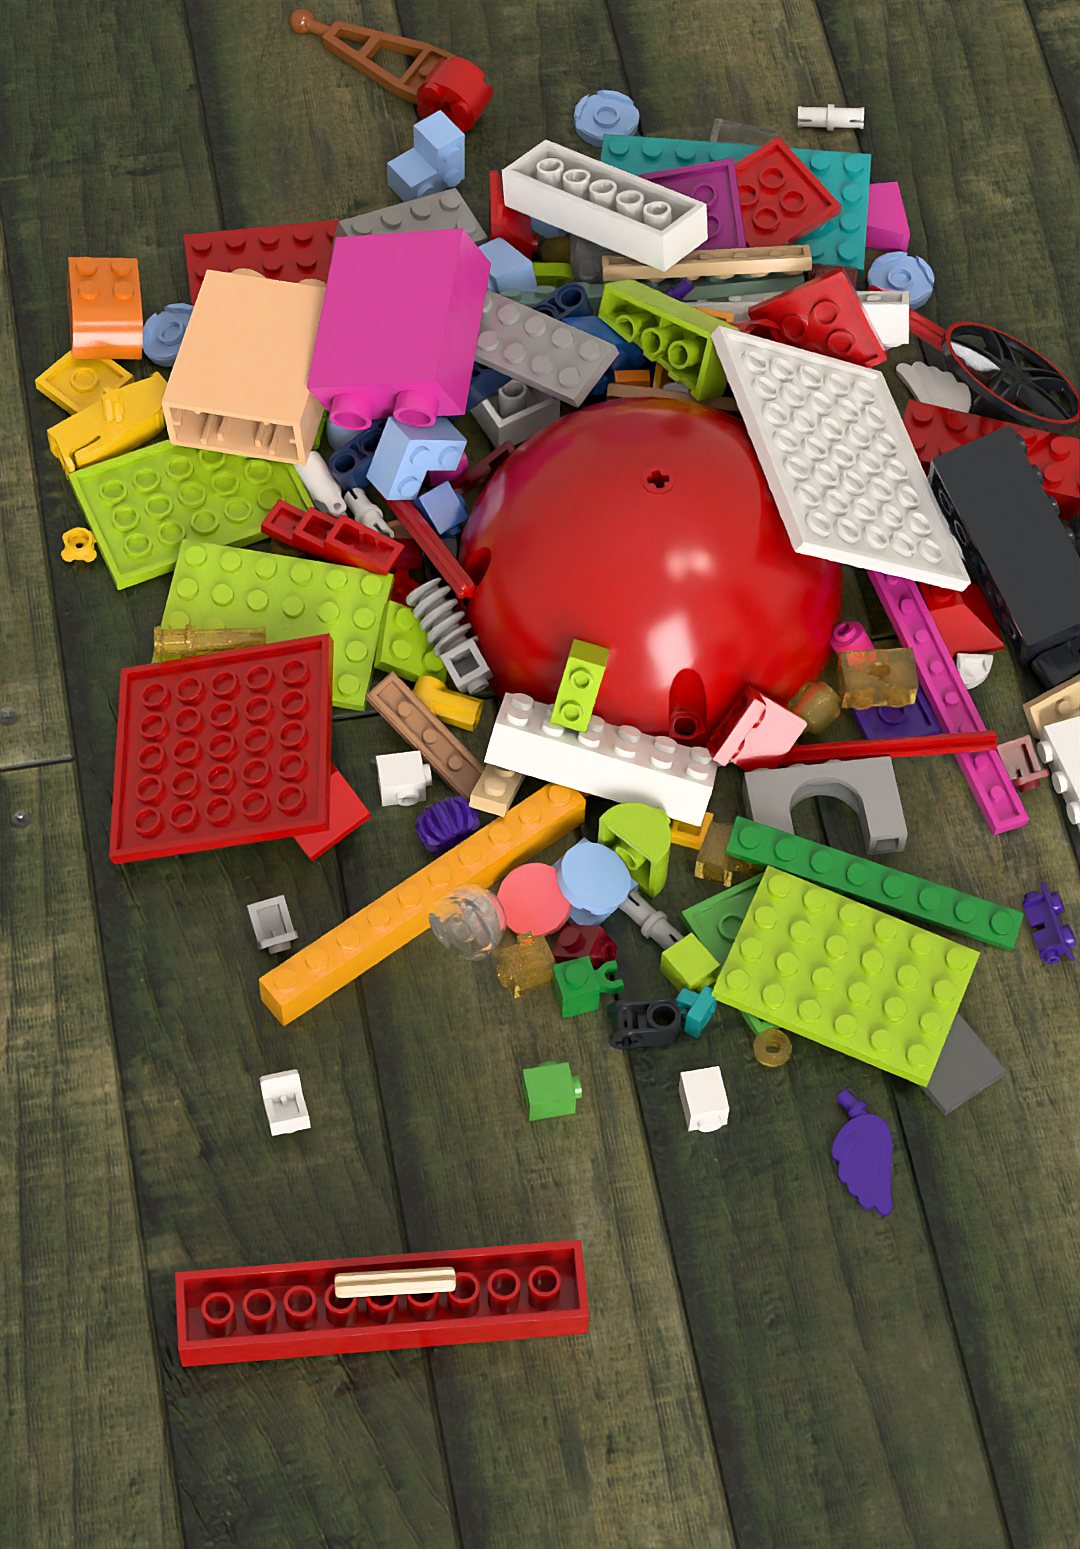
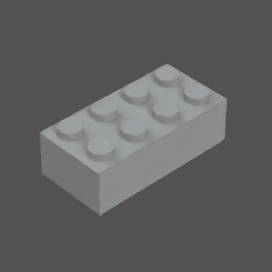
M455 187L338 221L331 248L332 250L334 249L336 237L464 228L477 246L485 244L488 237Z

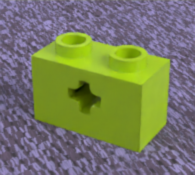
M573 640L550 723L586 733L606 667L609 649L581 640Z

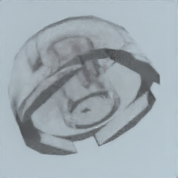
M470 883L457 885L444 892L432 905L436 906L435 911L429 914V922L433 933L448 950L451 944L465 951V953L459 956L465 960L480 961L487 958L505 935L507 916L504 907L496 895L482 886Z

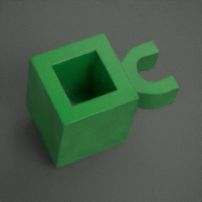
M589 956L552 965L551 987L562 1019L598 1010L601 992L607 994L624 992L622 979L616 981L606 979V976L617 973L618 966L616 960L604 963L597 970L593 969Z

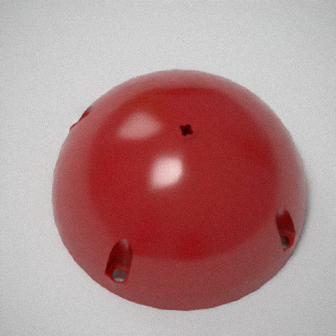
M656 396L625 397L592 404L556 419L531 435L498 467L475 501L459 543L457 561L477 587L473 591V597L470 599L468 597L460 599L454 592V598L458 600V603L454 606L455 612L464 611L465 613L458 622L459 625L469 623L472 625V628L465 634L466 638L478 636L479 640L476 642V645L494 676L488 680L489 686L502 701L507 692L510 694H526L534 701L543 704H555L573 640L577 639L610 650L591 715L599 716L605 723L619 727L622 725L633 726L640 730L641 733L650 736H666L675 740L677 744L690 748L706 747V742L746 685L751 686L791 711L813 688L828 664L833 651L830 640L834 629L841 624L844 592L842 563L794 551L773 494L769 489L761 463L758 460L754 445L748 435L745 422L717 408L689 400ZM683 732V733H688V734H690V735H689V736H681V735H679L678 733Z

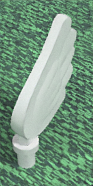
M915 362L912 366L905 363H900L896 366V375L907 386L916 401L969 413L971 408L970 390L966 384L957 383L952 373L947 371L941 372L938 368L928 367L922 362Z

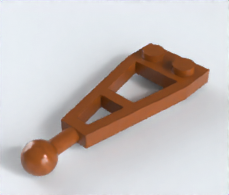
M305 8L294 10L289 18L290 27L294 32L298 34L312 32L321 36L325 48L394 95L419 105L417 90L438 60L445 57V60H451L453 56H456L428 43L337 20L331 26L315 20L312 12ZM345 38L364 43V45L358 52L339 39ZM380 48L417 57L400 79L371 61Z

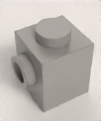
M473 638L440 655L455 685L462 694L469 692L472 695L480 692L489 686L488 680L494 677Z

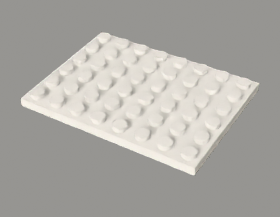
M718 326L711 334V338L794 551L963 592L971 583L882 372Z

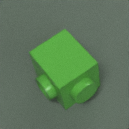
M547 1061L535 1068L523 1069L522 1089L529 1121L575 1113L576 1099L582 1098V1090L579 1076L571 1075L569 1062Z

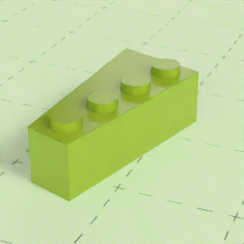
M633 279L605 283L598 317L629 343L634 342L643 349V355L651 362L657 361L669 371L667 375L675 382H682L691 390L690 394L698 401L724 395L727 376L717 355L711 334L718 326L740 331L739 328Z

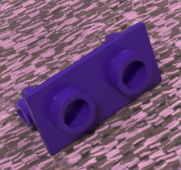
M1043 881L1041 886L1044 892L1040 894L1037 891L1028 892L1024 895L1025 900L1022 903L1030 927L1032 929L1041 925L1046 927L1033 933L1041 959H1045L1046 964L1058 962L1060 960L1059 955L1065 953L1071 961H1075L1071 947L1076 946L1077 943L1070 925H1063L1060 914L1065 912L1064 904L1058 891L1052 893Z

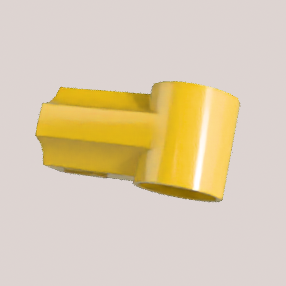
M427 675L418 677L412 692L441 722L472 732L477 728L483 709L482 699L449 690L442 681L435 677Z

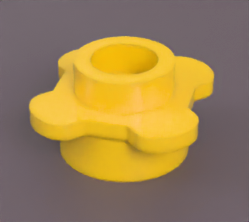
M78 527L63 534L62 540L65 544V549L61 552V556L64 561L71 562L76 559L91 562L97 557V553L94 550L96 540L92 531Z

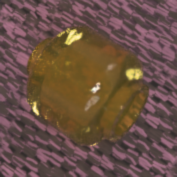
M819 681L817 684L806 682L788 700L787 709L804 718L807 722L801 735H804L807 731L813 735H821L839 717L841 709L838 703L841 699L823 681Z

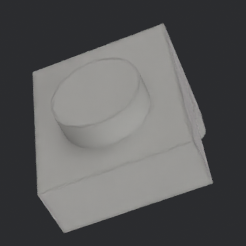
M284 895L246 906L259 950L268 947L269 953L273 954L292 948L290 940L297 939L298 935L297 931H294Z

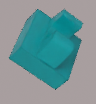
M705 985L700 994L683 988L675 999V1003L680 1007L681 1017L686 1020L684 1032L696 1038L699 1037L716 1010L717 1000L716 997L711 996L713 989Z

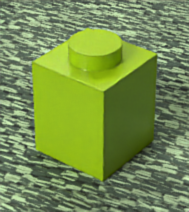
M691 932L662 952L660 971L679 993L685 988L700 994L705 985L714 989L721 965Z

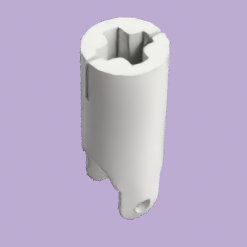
M310 452L306 466L293 464L308 495L321 512H328L338 519L342 514L347 516L345 513L346 503L342 498L341 487L319 452Z

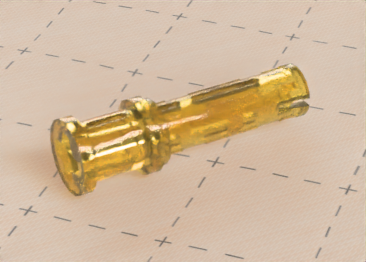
M186 625L184 629L154 627L156 659H162L163 655L186 654L187 657L197 656V652L228 651L266 644L265 626L261 628L196 630V627L192 625Z

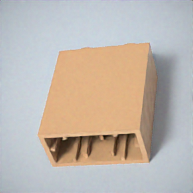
M243 268L236 269L231 273L214 270L206 271L161 401L171 444L307 465L325 408L307 389V383L327 283L316 279H304L298 283L266 279L254 270Z

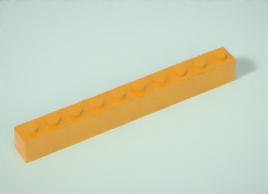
M550 782L507 811L505 817H498L259 978L261 1000L283 1027L499 881L512 870L518 868L584 823L586 799L576 789Z

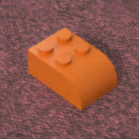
M68 257L67 301L72 359H142L143 318L137 258Z

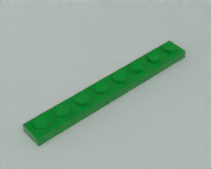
M740 816L735 818L724 852L726 855L767 868L769 865L817 886L1008 951H1012L1015 946L1024 913Z

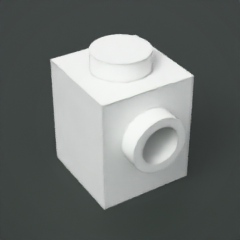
M420 750L376 756L377 779L382 806L397 804L410 806L419 801H426V786H432L430 765L422 763Z

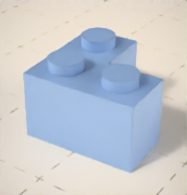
M441 110L413 125L414 148L387 163L388 186L404 202L442 192L449 187H455L461 180L465 179V134Z
M498 237L478 246L491 263L487 289L498 294L506 289H517L521 292L535 290L537 283L532 262L503 238Z
M389 416L366 477L386 500H415L427 470L456 471L467 440L447 418L437 417L435 424L429 427H413L399 422L394 416Z

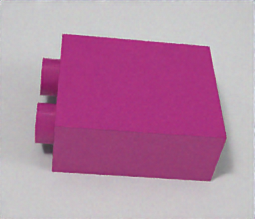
M464 228L336 237L307 383V389L330 413L329 419L335 425L349 430H365L371 427L372 419H387L389 416H394L396 420L409 426L429 427L435 424L437 416L465 415L491 263Z

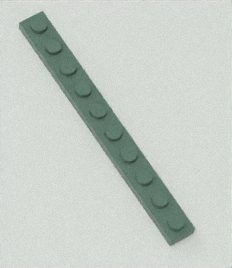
M770 272L767 276L753 277L749 274H735L728 279H719L714 277V275L700 276V278L690 281L695 288L683 300L691 301L787 291L803 284L804 275L803 273L787 275L783 272ZM679 277L665 278L661 282L654 283L648 282L645 279H637L635 281L666 294V290L670 287L674 288L682 280ZM610 281L589 285L586 282H575L584 287L592 309L599 310L605 283H610ZM544 285L536 287L534 291L524 292L517 289H506L501 291L500 295L532 308L558 288Z

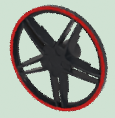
M957 322L948 327L941 340L943 353L960 378L979 394L973 404L981 415L1003 421L1006 415L1009 414L1026 423L1049 430H1068L1073 428L1080 420V396L1067 377L1036 350L1007 333L983 324ZM961 335L983 337L986 347L982 349L956 337ZM1012 350L1031 361L1038 368L1018 366ZM958 357L964 359L965 365L989 377L987 383L983 385L961 363ZM1051 391H1062L1069 404V415L1049 395ZM1019 398L1039 416L1020 409L1014 403Z

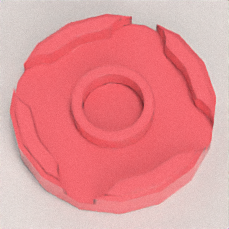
M542 863L524 864L512 870L502 881L497 894L498 912L506 926L517 935L529 939L540 938L548 934L551 935L559 931L569 919L573 905L562 895L557 883L558 871L554 867Z

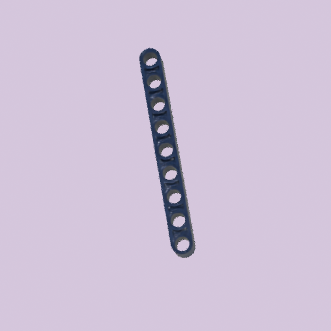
M567 283L532 307V309L559 321L562 318L593 316V309L584 287L578 283ZM474 361L465 414L514 378ZM463 415L437 417L447 418L451 423H454ZM388 418L379 419L370 428L365 429L331 455L329 468L344 492L354 493L353 488L364 489L371 484L366 475Z

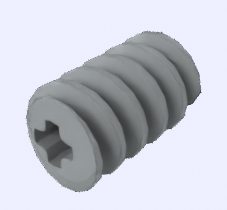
M436 578L419 586L406 597L407 605L416 606L413 610V616L416 619H423L419 625L422 631H430L426 637L427 642L437 644L433 649V653L437 657L473 638L475 643L479 640L478 636L466 638L465 634L472 628V625L470 623L459 625L458 622L465 613L464 611L452 612L451 609L458 603L457 598L449 600L444 598L451 591V587L439 588L437 584L442 578Z

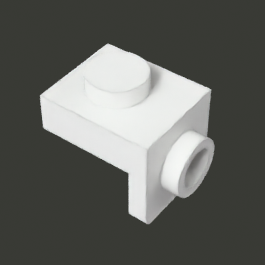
M293 1069L260 1077L264 1107L272 1136L311 1128L298 1070Z

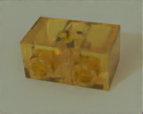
M913 647L844 651L839 653L836 672L842 708H854L857 710H864L873 706L899 708L915 703L919 684Z

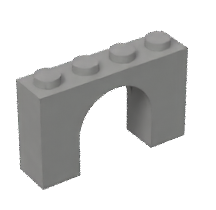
M891 756L850 761L834 759L824 764H793L787 768L771 770L768 768H757L751 772L744 773L742 795L746 816L749 820L794 835L790 815L793 807L808 797L827 795L844 801L855 811L860 822L867 855L904 851L908 832Z

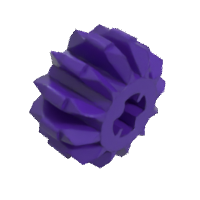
M463 796L447 797L443 801H436L433 806L425 808L424 813L416 818L417 836L422 845H425L427 851H432L433 854L446 853L480 830L479 814L475 808L469 806V799H464Z

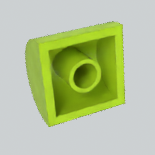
M637 802L616 805L599 818L598 844H602L615 851L625 862L630 877L638 883V887L654 899L663 889L667 879L671 845V829L669 824L671 820L667 813L659 807L653 808Z

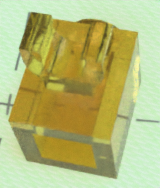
M710 822L697 856L696 877L730 887L736 871L752 878L762 873L765 868L724 854L733 825Z
M529 931L517 936V944L500 950V965L496 966V971L504 988L509 986L514 998H518L550 986L552 965L557 963L543 934L534 937L532 932Z

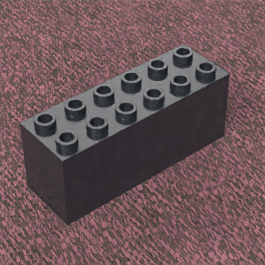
M1008 425L932 458L928 482L942 515L957 540L966 562L1022 669L1031 665L1034 659L1046 650L1056 648L1080 635V557L1074 548L1076 540L1073 532L1068 526L1063 527L1058 517L1060 510L1055 498L1052 495L1047 496L1042 487L1044 480L1041 471L1036 464L1031 466L1026 456L1028 449L1023 437L1020 434L1015 435L1012 427Z

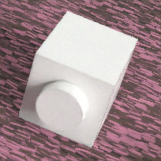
M719 1066L681 1072L679 1093L688 1131L699 1129L702 1132H710L719 1129L722 1125H726L729 1105Z

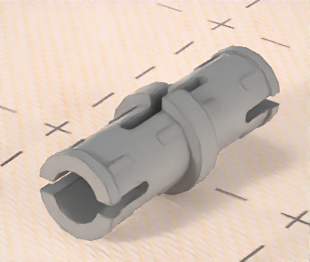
M636 890L629 893V896L632 897L631 900L627 897L619 906L622 911L641 927V933L646 938L651 937L664 950L684 938L667 922V915L662 911L657 912Z

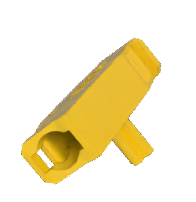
M158 371L150 374V378L123 386L122 388L116 387L112 390L109 386L105 387L101 400L47 430L50 451L60 460L67 480L68 473L74 472L76 468L80 470L127 454L153 439L167 426L161 403L167 382Z

